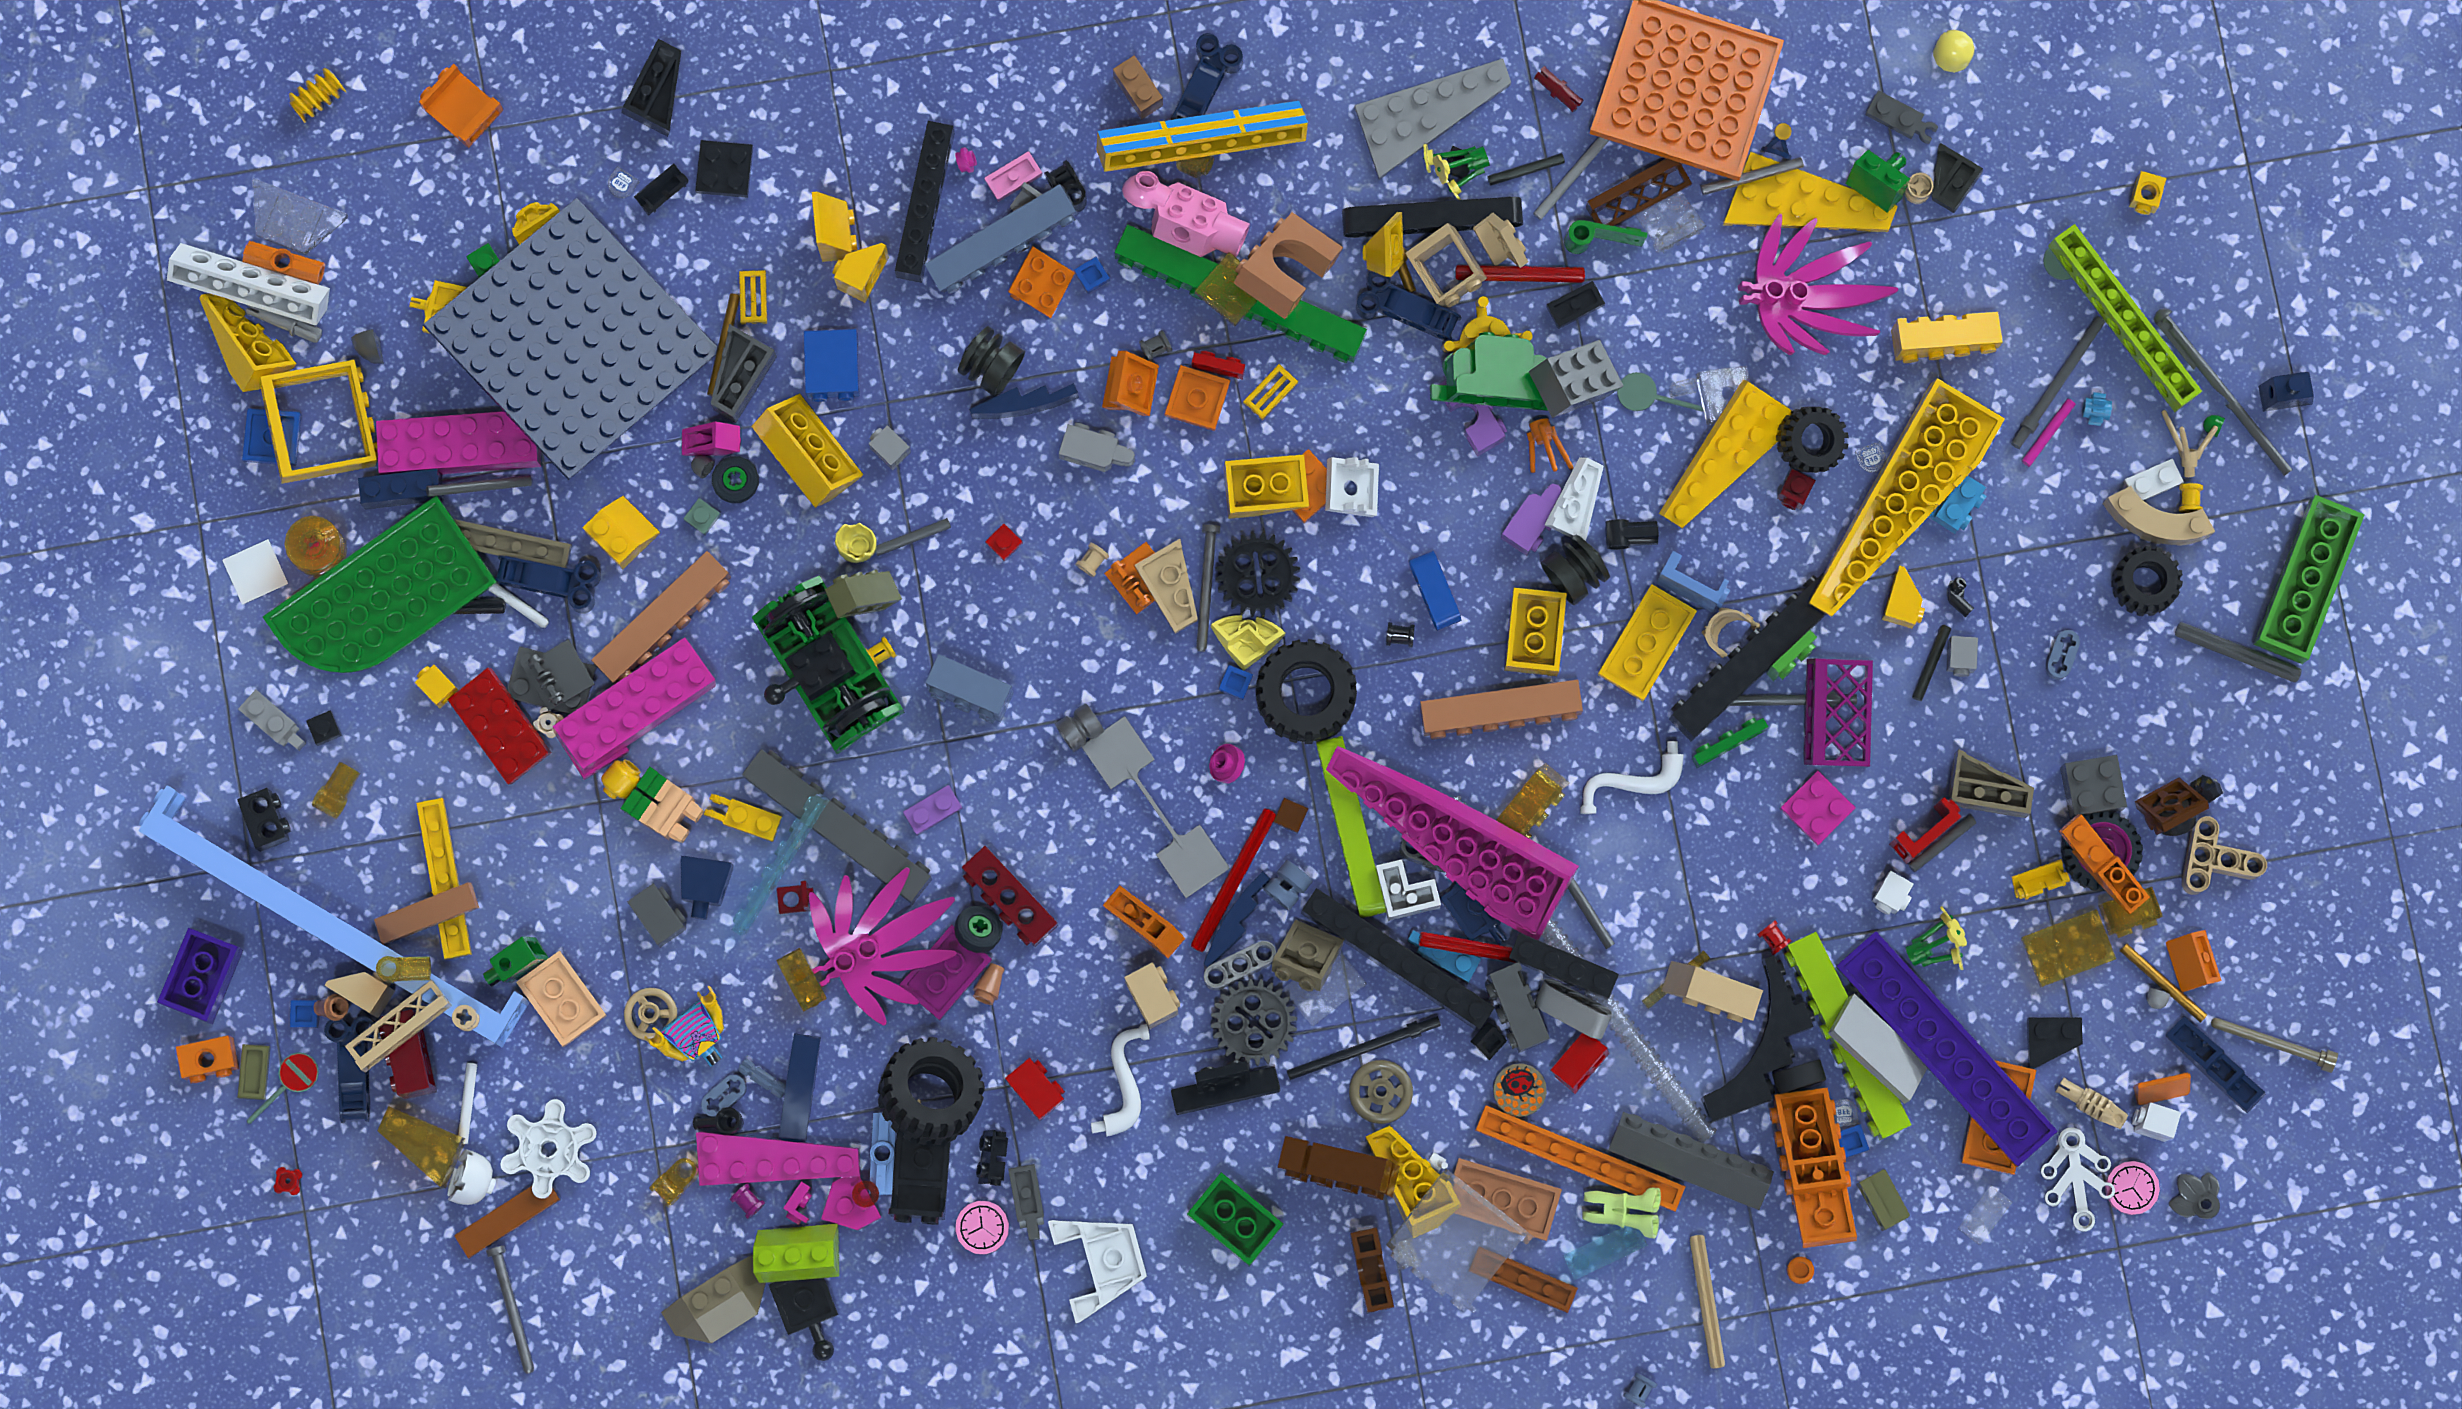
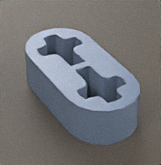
M2062 631L2054 641L2046 663V672L2052 679H2063L2071 671L2080 645L2079 636L2074 631ZM2069 636L2071 638L2070 642L2074 646H2070L2066 653L2062 652L2064 643L2060 642V640H2064ZM2062 657L2064 658L2062 667L2065 668V671L2061 670L2057 674L2052 664H2056L2059 658Z
M730 1075L721 1081L702 1099L701 1107L703 1112L710 1117H716L721 1109L732 1107L746 1093L747 1086L744 1079L737 1075ZM730 1081L734 1083L740 1081V1092L738 1094L731 1092L728 1096H725L724 1093L730 1089L728 1083ZM721 1096L724 1098L719 1102L718 1106L720 1109L717 1112L713 1109L708 1111L707 1108L710 1106L708 1103L709 1099L712 1098L715 1101Z

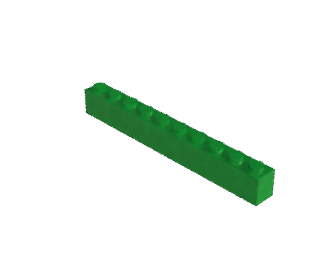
M1128 224L1114 252L1115 259L1118 260L1117 263L1125 268L1132 269V267H1136L1142 270L1141 273L1148 278H1161L1166 281V285L1177 290L1180 287L1190 291L1189 294L1196 299H1209L1214 302V306L1225 311L1228 308L1238 312L1237 315L1244 320H1257L1261 322L1263 328L1273 332L1276 329L1286 333L1285 337L1295 342L1305 341L1309 343L1311 349L1321 353L1324 350L1334 354L1333 358L1343 363L1348 361L1354 363L1367 335L1366 328L1300 300L1297 307L1288 317L1284 319L1235 285L1234 281L1238 275L1237 272L1155 238L1153 235Z

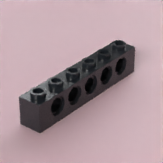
M933 121L927 122L895 266L896 278L919 283L923 281L925 263H927L955 135L953 125Z

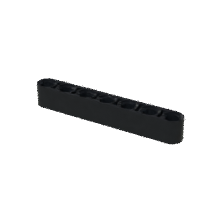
M1520 197L1355 206L1342 209L1343 236L1347 238L1373 237L1397 212H1402L1403 235L1434 233L1447 223L1455 227L1457 231H1470L1492 213L1496 214L1503 221L1507 219L1514 228L1523 225L1522 199Z

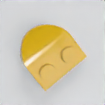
M534 202L522 208L517 213V221L514 228H512L513 236L520 245L560 212L558 207L552 203L541 205L539 202Z

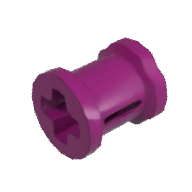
M748 1183L742 1186L730 1200L732 1203L736 1202L746 1213L745 1217L750 1219L765 1205V1202L763 1200L759 1201L749 1190L750 1186Z

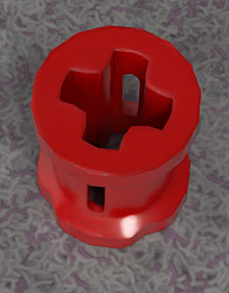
M1776 920L1757 934L1759 938L1762 937L1772 949L1771 953L1773 955L1792 942L1777 927L1778 923Z

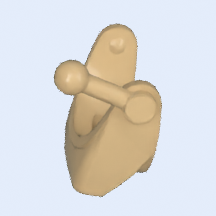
M1720 608L1719 612L1710 619L1708 626H1705V631L1703 630L1701 633L1709 646L1717 652L1718 656L1724 658L1728 655L1717 644L1718 635L1726 624L1736 620H1743L1750 623L1753 631L1756 628L1760 629V624L1755 622L1749 614L1745 615L1740 611L1729 608Z

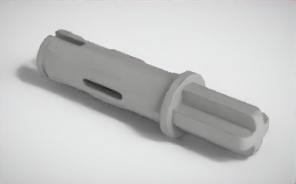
M248 305L250 308L246 309V314L290 332L291 336L297 335L313 343H317L322 336V330L309 323Z

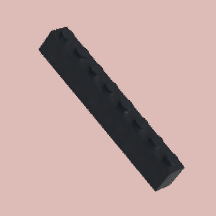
M1824 573L1818 578L1813 575L1803 585L1805 590L1799 596L1796 592L1784 602L1787 607L1781 613L1777 610L1774 611L1765 620L1768 625L1763 630L1756 628L1746 638L1749 641L1747 645L1743 648L1738 645L1727 656L1730 660L1724 666L1719 663L1709 673L1711 678L1705 684L1700 681L1690 690L1692 696L1686 702L1681 699L1671 708L1673 714L1669 720L1690 742L1827 615L1809 604Z
M1315 889L1303 907L1302 915L1335 937L1344 940V943L1479 1032L1493 1012L1495 1008L1493 1005L1319 889Z

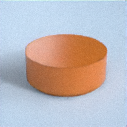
M1796 1257L1787 1265V1276L1796 1284L1807 1283L1814 1275V1266L1809 1259Z

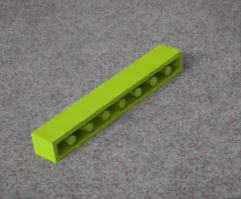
M1817 932L1787 945L1784 958L1790 968H1795L1798 977L1795 979L1802 992L1806 991L1810 1001L1807 1004L1811 1007L1814 1016L1818 1015L1822 1023L1819 1028L1824 1039H1830L1834 1047L1831 1053L1836 1063H1841L1846 1072L1843 1074L1847 1086L1850 1089L1854 1088L1858 1096L1855 1098V1102L1860 1112H1866L1870 1120L1867 1122V1126L1872 1136H1877L1880 1141L1911 1126L1912 1124L1899 1098L1828 1034L1848 995Z

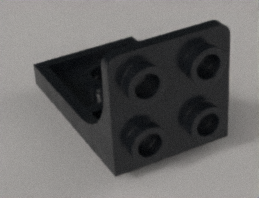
M899 1130L896 1139L892 1200L888 1214L894 1217L895 1222L912 1223V1218L921 1219L922 1224L938 1225L939 1220H945L951 1142H946L944 1139L941 1145H932L931 1141H927L926 1145L917 1144V1139L911 1138L909 1141L903 1138L904 1133Z

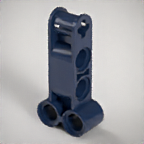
M1210 33L1203 34L1197 39L1196 52L1200 61L1171 120L1205 115L1225 74L1236 73L1242 68L1243 54L1238 46L1230 44L1220 48L1219 40ZM1205 43H1210L1214 45L1215 49L1210 53H1206L1201 50V47ZM1229 54H1233L1238 57V61L1234 64H1229L1225 62L1224 58Z
M1370 271L1366 283L1368 291L1360 294L1356 305V311L1361 318L1369 320L1376 317L1378 313H1381L1441 340L1452 341L1451 334L1457 321H1460L1462 318L1458 313L1390 284L1391 277H1385ZM1382 277L1386 284L1382 287H1376L1373 285L1372 279ZM1365 300H1371L1374 302L1375 308L1370 311L1365 310L1361 303ZM1449 318V321H1448V323H1447V325H1446L1445 330L1442 331V329H1443V327H1444V325H1445V323H1446V320Z
M499 555L500 564L497 577L495 578L498 582L497 584L566 598L571 607L580 614H586L593 609L595 599L589 588L597 586L601 580L600 571L593 562L581 561L572 570ZM585 569L594 570L593 577L589 580L581 579V574ZM580 594H586L588 596L587 602L582 606L576 605V597Z
M365 1016L355 1019L352 1026L343 1019L338 1021L329 1020L324 1028L325 1036L337 1043L339 1114L341 1123H345V1120L365 1119L366 1122L370 1120L369 1070L367 1072L362 1071L345 1047L360 1035L359 1027L361 1024L369 1022L372 1026L376 1023V1021ZM342 1024L345 1029L344 1034L339 1038H335L332 1034V1029L335 1025ZM374 1033L367 1038H374ZM362 1041L354 1047L360 1057L368 1052L367 1042L369 1041ZM363 1109L362 1111H348V1112H347V1110Z

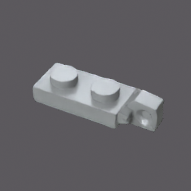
M256 689L238 708V710L283 747L288 742L298 751L305 746L306 742L296 735L300 730L296 726L297 724Z

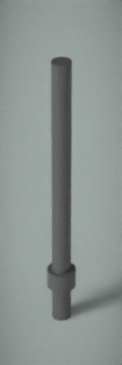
M2098 316L2095 318L2030 416L2024 418L2020 424L2021 429L2011 442L2012 446L2020 449L2029 434L2035 432L2039 426L2038 421L2105 324L2102 318Z
M1830 692L1827 695V703L1831 708L1835 707L1842 700L1836 692ZM1854 694L1849 699L1853 705H1857V694ZM1741 695L1730 706L1806 705V695Z

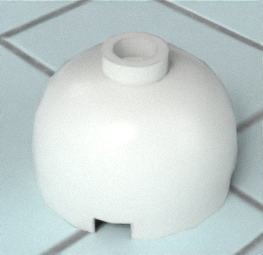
M468 1149L464 1150L458 1161L463 1163L458 1169L454 1168L447 1196H450L448 1198L449 1201L462 1205H472L481 1201L486 1193H492L496 1179L492 1178L493 1169L490 1162L484 1156Z

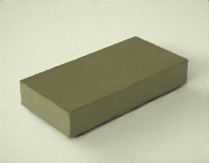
M242 1044L237 1098L266 1100L270 1046Z

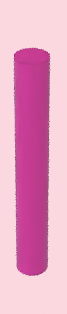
M2067 399L2022 459L2023 464L2028 467L2032 465L2076 404L2072 400Z

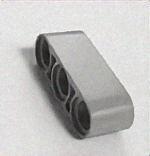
M1260 941L1210 965L1204 972L1205 985L1211 990H1221L1269 967L1276 955L1275 947L1268 941ZM1260 948H1268L1271 951L1272 956L1266 961L1258 959L1256 952ZM1243 959L1246 961L1247 969L1241 973L1234 971L1232 964L1235 960ZM1212 971H1219L1223 974L1224 978L1221 983L1213 984L1208 979L1209 974Z
M1553 979L1544 980L1535 1000V1006L1541 1011L1595 1039H1602L1613 1015L1608 1008Z

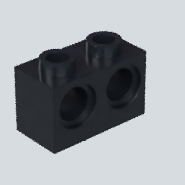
M265 788L237 799L255 849L261 852L290 840L287 833L291 832V828L286 817L281 818L278 809L282 807L277 793L272 794L271 790ZM261 800H266L267 809L262 813H257L255 810L256 804ZM276 825V834L270 838L265 837L266 827Z

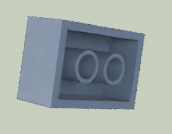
M938 654L926 680L927 689L931 693L930 697L944 703L946 699L950 700L955 704V708L966 713L973 710L979 714L980 719L992 724L995 720L1001 723L1014 694L1011 685Z

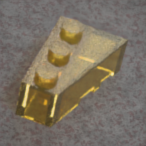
M1545 763L1536 770L1496 821L1530 839L1532 837L1529 833L1535 825L1540 827L1549 816L1546 813L1552 805L1556 807L1565 797L1563 791L1570 782Z
M388 1106L377 1131L439 1187L446 1189L465 1145L466 1138Z

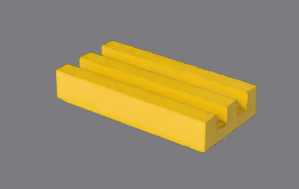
M739 271L741 325L747 323L767 324L766 271ZM745 277H750L751 317H746ZM756 277H760L761 316H757Z
M1278 364L1243 401V404L1248 406L1263 421L1298 384V381ZM1281 373L1283 376L1254 404L1252 401ZM1288 379L1290 383L1261 411L1260 408Z

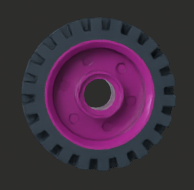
M2109 811L2083 816L2113 855L2118 856L2134 876L2140 867L2139 865L2143 857V844L2140 842V835L2135 831V826L2131 825L2125 817L2122 818L2119 814L2109 813ZM2063 839L2061 853L2063 854L2062 862L2065 863V870L2067 873H2070L2071 878L2075 882L2080 883V886L2084 888L2087 887L2093 891H2105L2073 854V849L2067 841Z

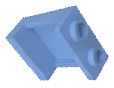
M1673 551L1657 580V584L1710 612H1713L1716 606L1721 608L1730 592V589L1726 588L1729 581L1724 579L1719 590L1715 591L1676 570L1682 555Z

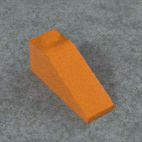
M1120 885L1103 904L1109 912L1166 958H1169L1185 939L1171 923Z

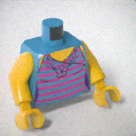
M707 986L709 993L706 996H701L698 991L697 996L700 1000L660 1031L653 1027L655 1036L652 1039H648L645 1036L644 1039L667 1057L682 1062L690 1059L693 1062L701 1055L710 1067L722 1058L714 1044L722 1039L720 1034L724 1029L722 1010L716 1000V994L713 989Z

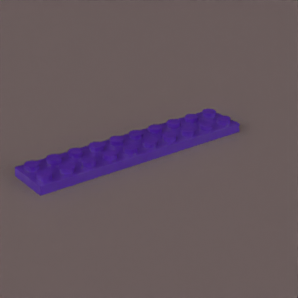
M1877 931L1836 966L1840 973L1899 1035L1917 1058L2016 1167H2019L2058 1132Z

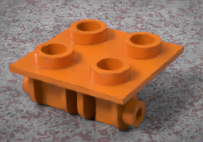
M1032 246L1008 292L1014 300H1022L1051 318L1075 273Z
M1147 542L1143 543L1121 561L1117 560L1110 566L1111 568L1104 573L1136 615L1155 601L1134 567L1135 564L1155 553Z

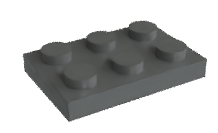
M519 646L507 691L515 701L541 708L546 707L523 668V665L529 662L528 659L536 654L540 656L544 652ZM583 663L590 677L594 680L597 667ZM592 687L552 710L570 715L588 702Z

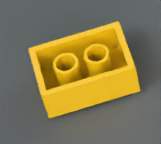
M1523 588L1513 589L1504 671L1548 676L1558 675L1567 593Z

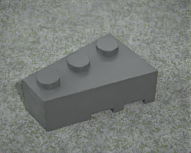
M729 324L711 406L714 411L736 423L777 356L774 349Z
M1520 962L1489 974L1487 978L1489 984L1485 985L1489 998L1491 1000L1495 999L1499 1009L1495 1011L1500 1023H1506L1510 1032L1506 1034L1508 1042L1512 1049L1517 1048L1518 1053L1550 1039L1540 1012L1530 994V987L1525 983L1520 971L1522 970Z

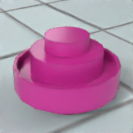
M1232 744L1219 746L1210 759L1209 769L1211 776L1221 783L1229 784L1234 782L1244 769L1245 758L1242 750Z

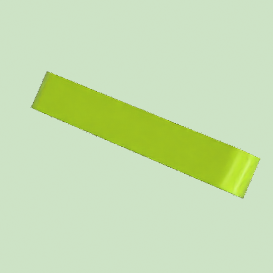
M1339 736L1316 742L1317 751L1359 917L1366 918L1386 913L1358 796L1355 792H1350L1326 770L1337 746L1346 749L1343 737Z

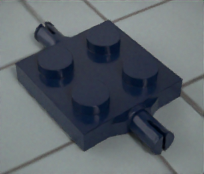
M1455 882L1456 884L1451 891L1440 897V900L1468 940L1473 941L1480 935L1489 932L1498 945L1502 944V941L1505 942L1507 940L1499 928L1501 921L1490 916L1484 910V906L1476 899L1473 901L1465 894L1466 890L1457 882Z

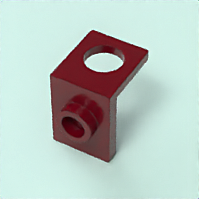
M801 881V885L777 888L779 914L810 911L809 893H814L813 887L809 888L807 881ZM789 892H794L799 897V902L795 907H787L784 904V896Z

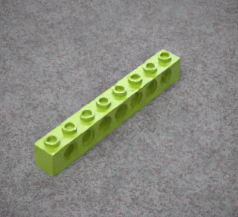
M2074 224L2054 238L2048 247L2172 410L2176 412L2196 398L2202 392L2200 387L2078 227Z

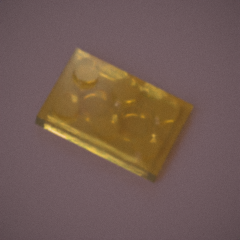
M2097 909L2021 937L2040 988L2116 960Z

